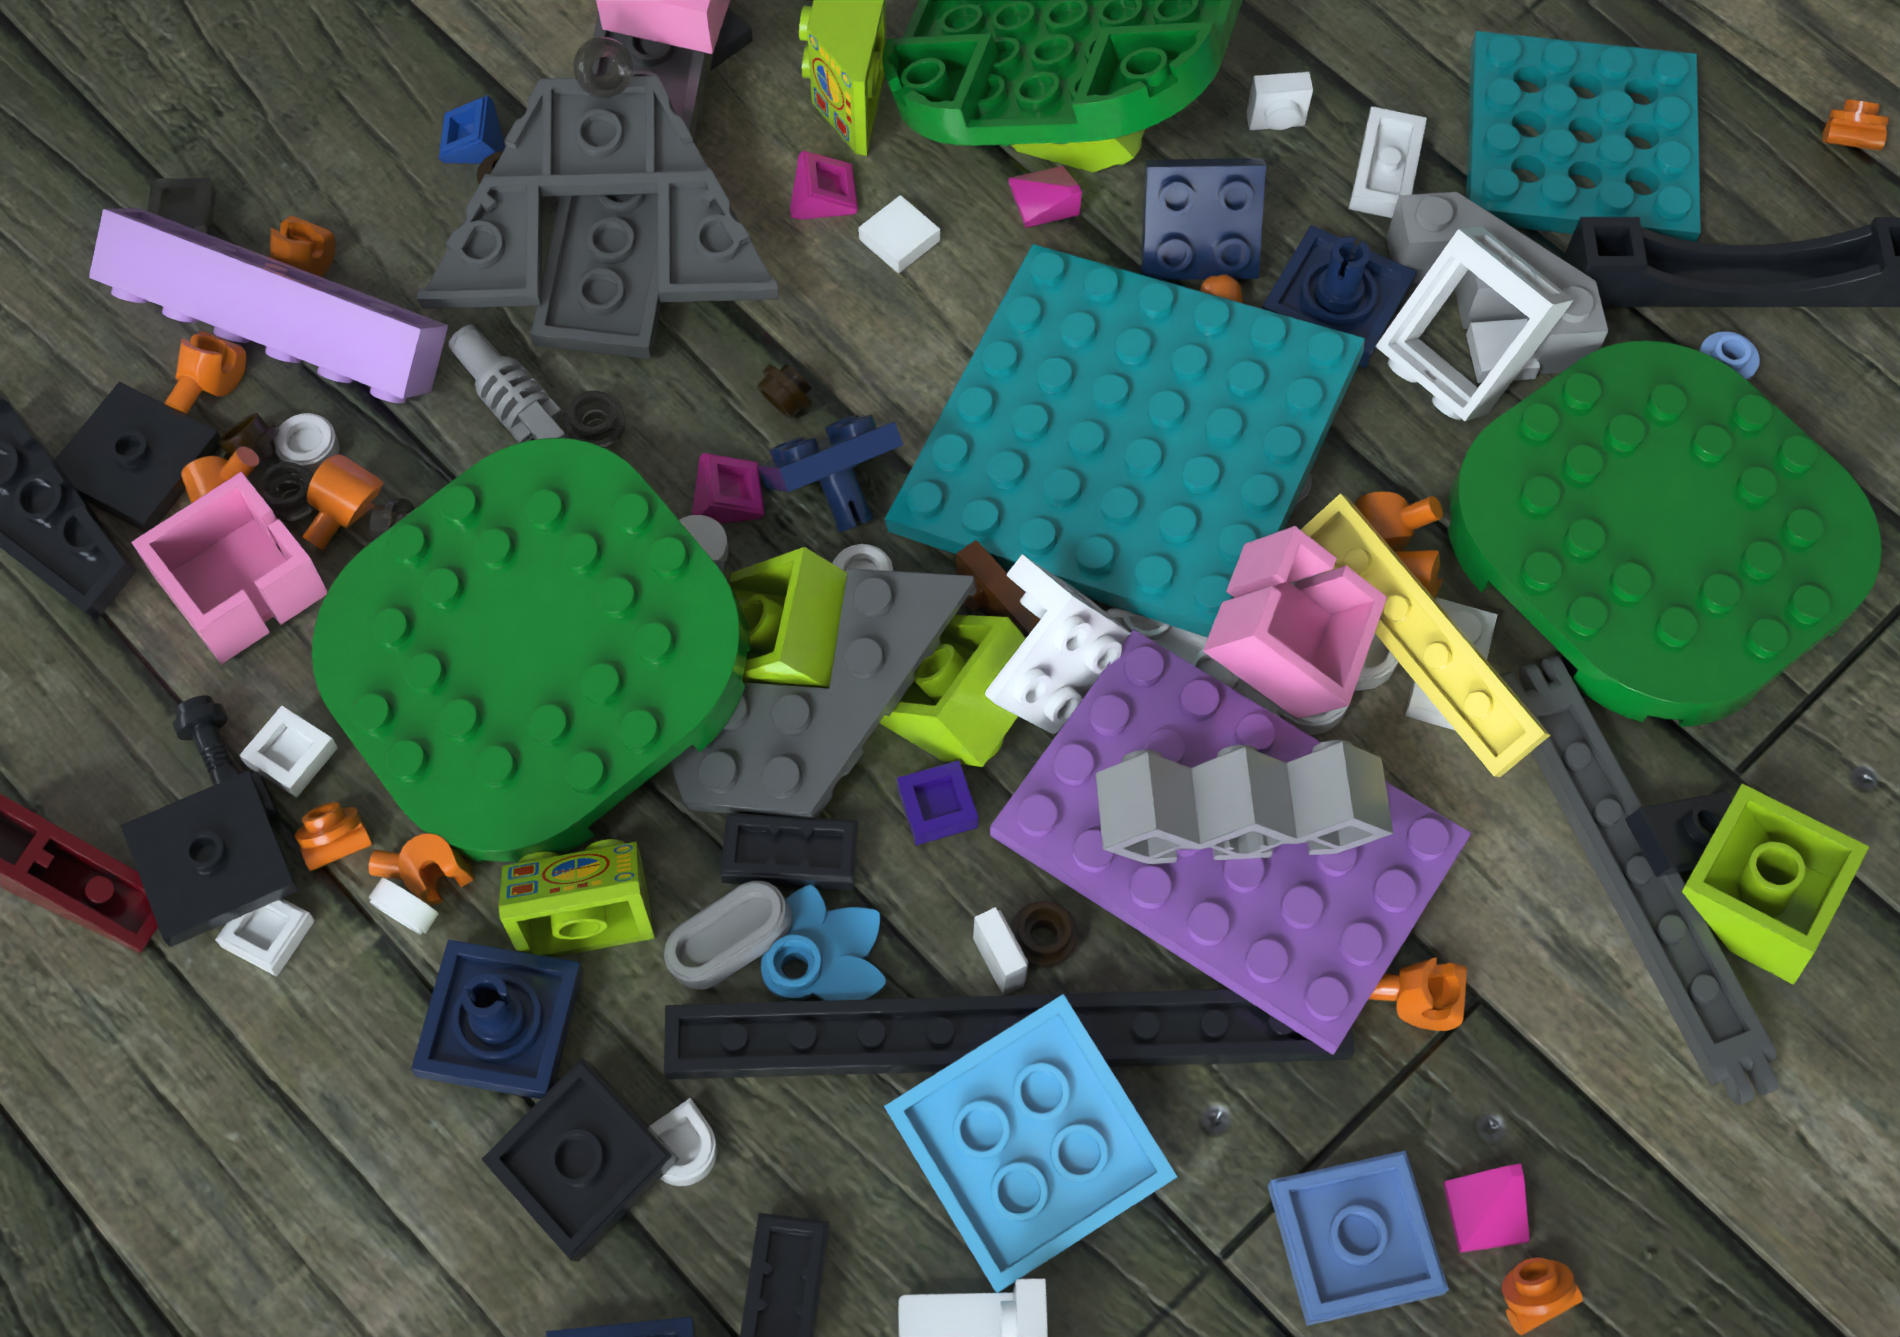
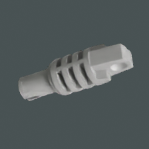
M475 325L464 326L452 335L448 343L449 349L476 379L475 387L478 397L519 443L543 438L568 439L565 432L555 422L564 414L563 410L517 359L502 356Z

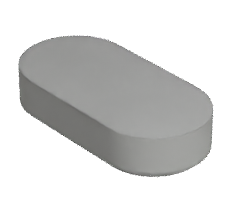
M751 881L742 884L680 924L671 933L664 950L666 966L686 987L698 990L711 988L768 952L778 939L788 934L792 923L791 907L781 892L770 883Z

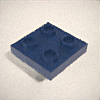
M1263 158L1145 160L1141 275L1158 280H1200L1227 274L1234 279H1259L1266 164Z
M1310 225L1264 302L1262 309L1365 338L1364 353L1358 365L1366 369L1377 349L1375 346L1389 328L1411 289L1417 271L1370 251L1368 245L1362 240L1358 246L1354 244L1355 237L1340 238Z
M859 414L824 427L828 437L816 441L815 437L804 440L803 437H799L769 449L772 460L757 466L764 485L767 489L790 492L812 482L819 481L836 522L837 532L857 527L856 522L859 521L861 524L872 520L874 516L872 511L869 510L853 468L863 461L904 445L895 421H875L872 414L859 417Z
M448 939L411 1071L418 1078L541 1099L555 1084L584 971L580 962Z

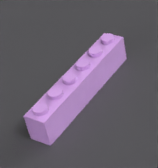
M140 208L103 209L89 278L112 286L111 294L113 296L135 303L151 301L163 306L162 314L174 320L188 323H197L199 320L213 325V333L226 340L240 343H248L252 340L266 346L265 353L275 359L292 363H299L301 360L318 366L317 373L324 378L343 383H352L353 380L369 385L371 386L370 394L381 400L405 403L406 398L431 393L448 329L447 324Z

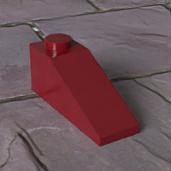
M0 794V887L140 954L158 925L138 872Z

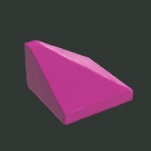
M802 150L798 156L790 205L791 218L802 220L854 215L858 211L853 165Z
M1064 166L1009 178V186L1025 228L1080 215L1082 192L1079 184Z
M703 452L699 457L692 515L708 516L719 524L761 519L765 513L760 475L757 467L758 462Z
M1521 1164L1499 1167L1443 1182L1459 1253L1527 1244L1530 1242L1525 1182Z

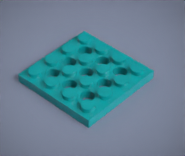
M1475 31L1470 56L1466 198L1513 228L1573 234L1580 217H1639L1641 227L1649 231L1680 240L1696 242L1701 234L1697 54ZM1516 82H1530L1537 86L1540 91L1536 93L1524 92L1520 90ZM1572 88H1586L1595 95V98L1584 99L1578 97ZM1628 93L1642 94L1649 99L1651 104L1641 105L1634 103ZM1514 126H1530L1539 133V136H1522ZM1571 132H1586L1590 134L1596 142H1579L1576 140L1575 136ZM1627 137H1640L1646 140L1652 148H1636ZM1518 169L1528 170L1534 173L1539 181L1533 183L1521 181L1512 171ZM1580 175L1587 177L1596 187L1590 189L1580 188L1576 186L1570 176ZM1627 182H1641L1650 188L1652 194H1637Z

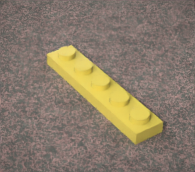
M1340 493L1300 529L1337 558L1332 570L1348 566L1387 596L1375 634L1493 776H1503L1550 736L1548 731L1347 496Z

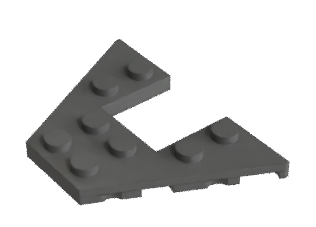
M657 76L539 79L527 100L528 107L526 113L522 118L515 121L504 140L506 148L490 175L485 174L467 205V216L459 229L451 233L446 242L448 250L425 290L420 288L417 293V300L422 309L541 306L542 196L657 194L658 295L660 302L779 299V289L776 280L772 279L754 248L750 235L736 217L728 197L711 168H708L693 142L692 135L682 118L674 110L670 97Z
M713 560L730 584L732 570L727 562ZM848 568L830 688L744 683L745 689L737 708L715 739L700 753L691 745L670 762L683 803L692 811L818 818L833 797V789L841 777L850 773L864 753L862 746L884 715L890 716L915 680V671L924 658L932 656L941 643L940 635L966 598L968 596L973 597L977 592L974 576Z

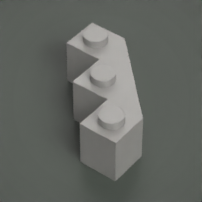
M1458 192L1399 195L1386 239L1390 259L1417 271L1413 284L1421 283L1458 229L1482 226L1574 300L1535 351L1537 362L1540 365L1538 374L1561 373L1581 358L1600 349L1608 333V328L1595 280ZM1469 269L1454 289L1463 329H1468L1470 322L1527 319L1529 321L1530 319Z
M1329 740L1319 743L1312 748L1311 754L1288 763L1258 752L1257 748L1253 746L1234 745L1220 750L1217 753V758L1192 768L1162 757L1160 752L1139 750L1123 756L1121 763L1096 773L1103 850L1145 864L1176 863V850L1212 848L1214 860L1267 858L1271 857L1273 853L1272 848L1276 846L1307 843L1309 855L1337 854L1393 834L1382 758L1357 748L1346 740Z

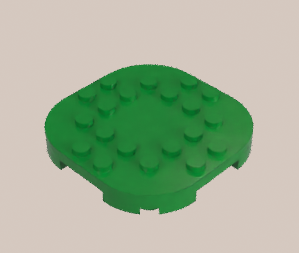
M919 0L903 37L887 38L882 55V66L897 110L903 121L916 133L936 142L963 146H1011L1014 144L1041 143L1067 144L1113 139L1144 130L1162 122L1185 108L1207 88L1219 71L1242 0Z
M1630 341L1613 344L1591 352L1565 369L1482 430L1468 449L1448 496V500H1451V523L1447 529L1450 543L1460 566L1470 581L1481 593L1493 585L1578 669L1572 680L1581 692L1605 708L1639 722H1643L1647 716L1679 720V727L1709 724L1738 712L1747 706L1759 691L1828 635L1832 637L1845 624L1870 593L1880 569L1882 552L1879 526L1869 500L1854 478L1819 444L1734 369L1705 353L1667 342Z
M543 438L514 444L483 458L360 551L335 579L320 607L312 639V664L318 690L330 713L410 820L424 832L442 837L468 860L482 863V860L514 862L516 864L519 863L522 857L531 853L549 851L555 852L560 856L581 846L595 836L589 828L591 824L687 748L693 745L700 753L709 745L730 720L741 700L745 689L742 678L746 665L747 651H751L748 624L742 606L721 570L643 477L628 462L615 453L589 442L566 438Z

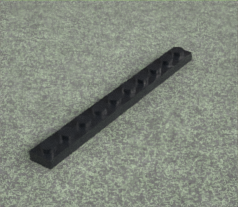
M1230 989L1064 994L1109 1067L1350 1060L1355 1053L1352 1026L1335 1054L1332 1055ZM1062 994L665 1005L664 1074L667 1080L939 1072Z

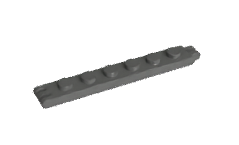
M1557 655L1542 660L1541 667L1546 680L1536 664L1531 663L1520 667L1519 678L1525 692L1513 672L1509 671L1500 674L1502 679L1550 734L1546 740L1531 752L1705 1078L1712 1085L1722 1082L1729 1096L1737 1105H1742L1754 1099V1091L1745 1072L1760 1095L1764 1096L1777 1091L1778 1081L1769 1065L1770 1062L1776 1060L1775 1047L1707 923L1683 894L1682 890L1685 883L1680 874L1675 873L1656 877L1625 820V818L1641 808L1642 805L1562 660Z

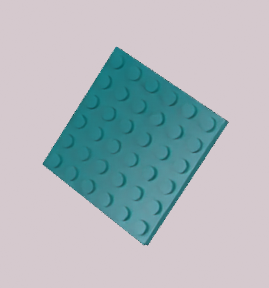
M1032 244L885 517L887 530L890 533L956 554L977 540L1004 571L1007 572L1010 571L1023 554L1092 600L1208 638L1221 603L1234 598L1226 590L1244 544L1285 529L1363 356L1365 338Z

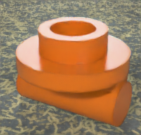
M1845 99L1843 110H1830L1829 120L1823 131V143L1881 151L1887 138L1886 127L1889 117L1878 115L1879 103Z
M339 802L326 803L306 813L302 817L304 825L295 833V839L310 871L373 845L370 834L364 822L361 821L357 808H341Z
M1536 1257L1520 1262L1506 1275L1502 1282V1293L1508 1309H1506L1507 1318L1514 1330L1521 1336L1583 1301L1581 1291L1575 1283L1572 1271L1565 1264L1546 1258Z

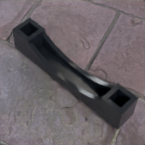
M1580 217L1562 259L1596 281L1602 307H1900V217H1875L1870 225L1847 232L1810 240L1766 245H1718L1680 240L1641 227L1639 217Z

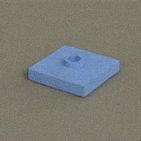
M1406 1150L1274 1179L1269 1182L1268 1190L1306 1326L1444 1295L1448 1291Z

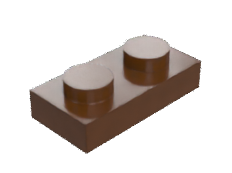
M977 540L956 553V575L974 576L977 584V592L973 597L968 596L964 604L973 612L981 610L986 616L1008 617L1027 638L1041 619L1020 603V599L1025 592L1007 576L1004 569Z

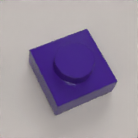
M959 760L897 777L898 793L915 846L978 828L979 818Z

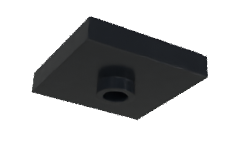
M119 381L57 456L55 461L85 501L144 532H148L161 522L186 490L181 476L183 468L196 459L213 456L220 447L218 442L221 436L217 430Z
M249 771L121 825L160 933L169 947L299 891L256 782Z
M581 1058L481 1160L571 1261L579 1262L679 1158L592 1063Z

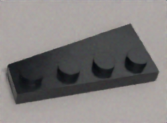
M0 390V548L82 611L98 620L137 572V569L5 393Z

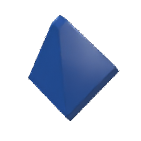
M488 95L444 113L439 159L442 162L481 164L489 155L504 151L506 148L494 101Z

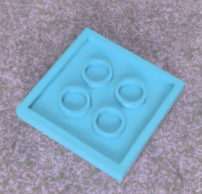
M1064 994L884 1106L996 1293L1177 1178L1171 1165Z

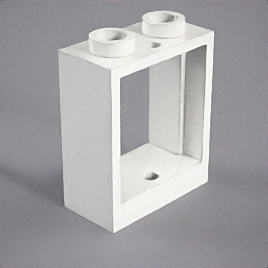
M1482 226L1458 229L1375 347L1390 358L1388 365L1398 376L1409 382H1418L1434 395L1432 402L1441 412L1453 419L1468 421L1487 415L1574 300ZM1468 269L1530 318L1479 387H1476L1419 339Z

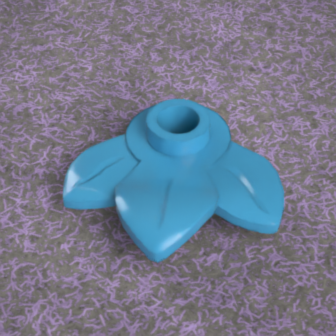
M811 884L797 890L786 898L792 911L790 930L786 936L778 939L769 951L763 954L761 960L763 981L775 996L787 1001H801L812 996L822 1001L867 1000L876 996L885 987L886 979L884 975L874 965L865 960L869 957L879 933L880 913L877 910L849 907L826 912L825 903L820 893ZM799 960L804 962L808 969L802 977L793 979L783 973L784 966L790 961Z

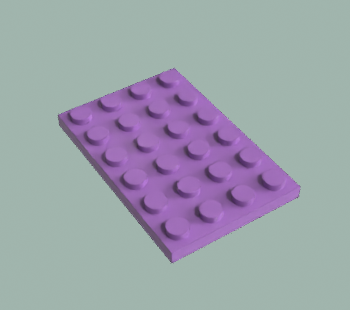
M1133 629L1121 645L1122 653L1120 658L1111 665L1110 662L1108 663L1107 668L1097 678L990 826V836L1334 1055L1472 833L1385 781L1393 834L1337 854L1309 855L1307 843L1276 846L1272 848L1273 853L1271 857L1231 860H1214L1212 848L1176 850V863L1145 864L1103 850L1096 773L1121 763L1123 756L1139 750H1154L1160 752L1162 757L1192 768L1217 758V753L1220 750L1234 745H1250L1257 748L1258 752L1288 763L1311 754L1312 748L1322 743Z

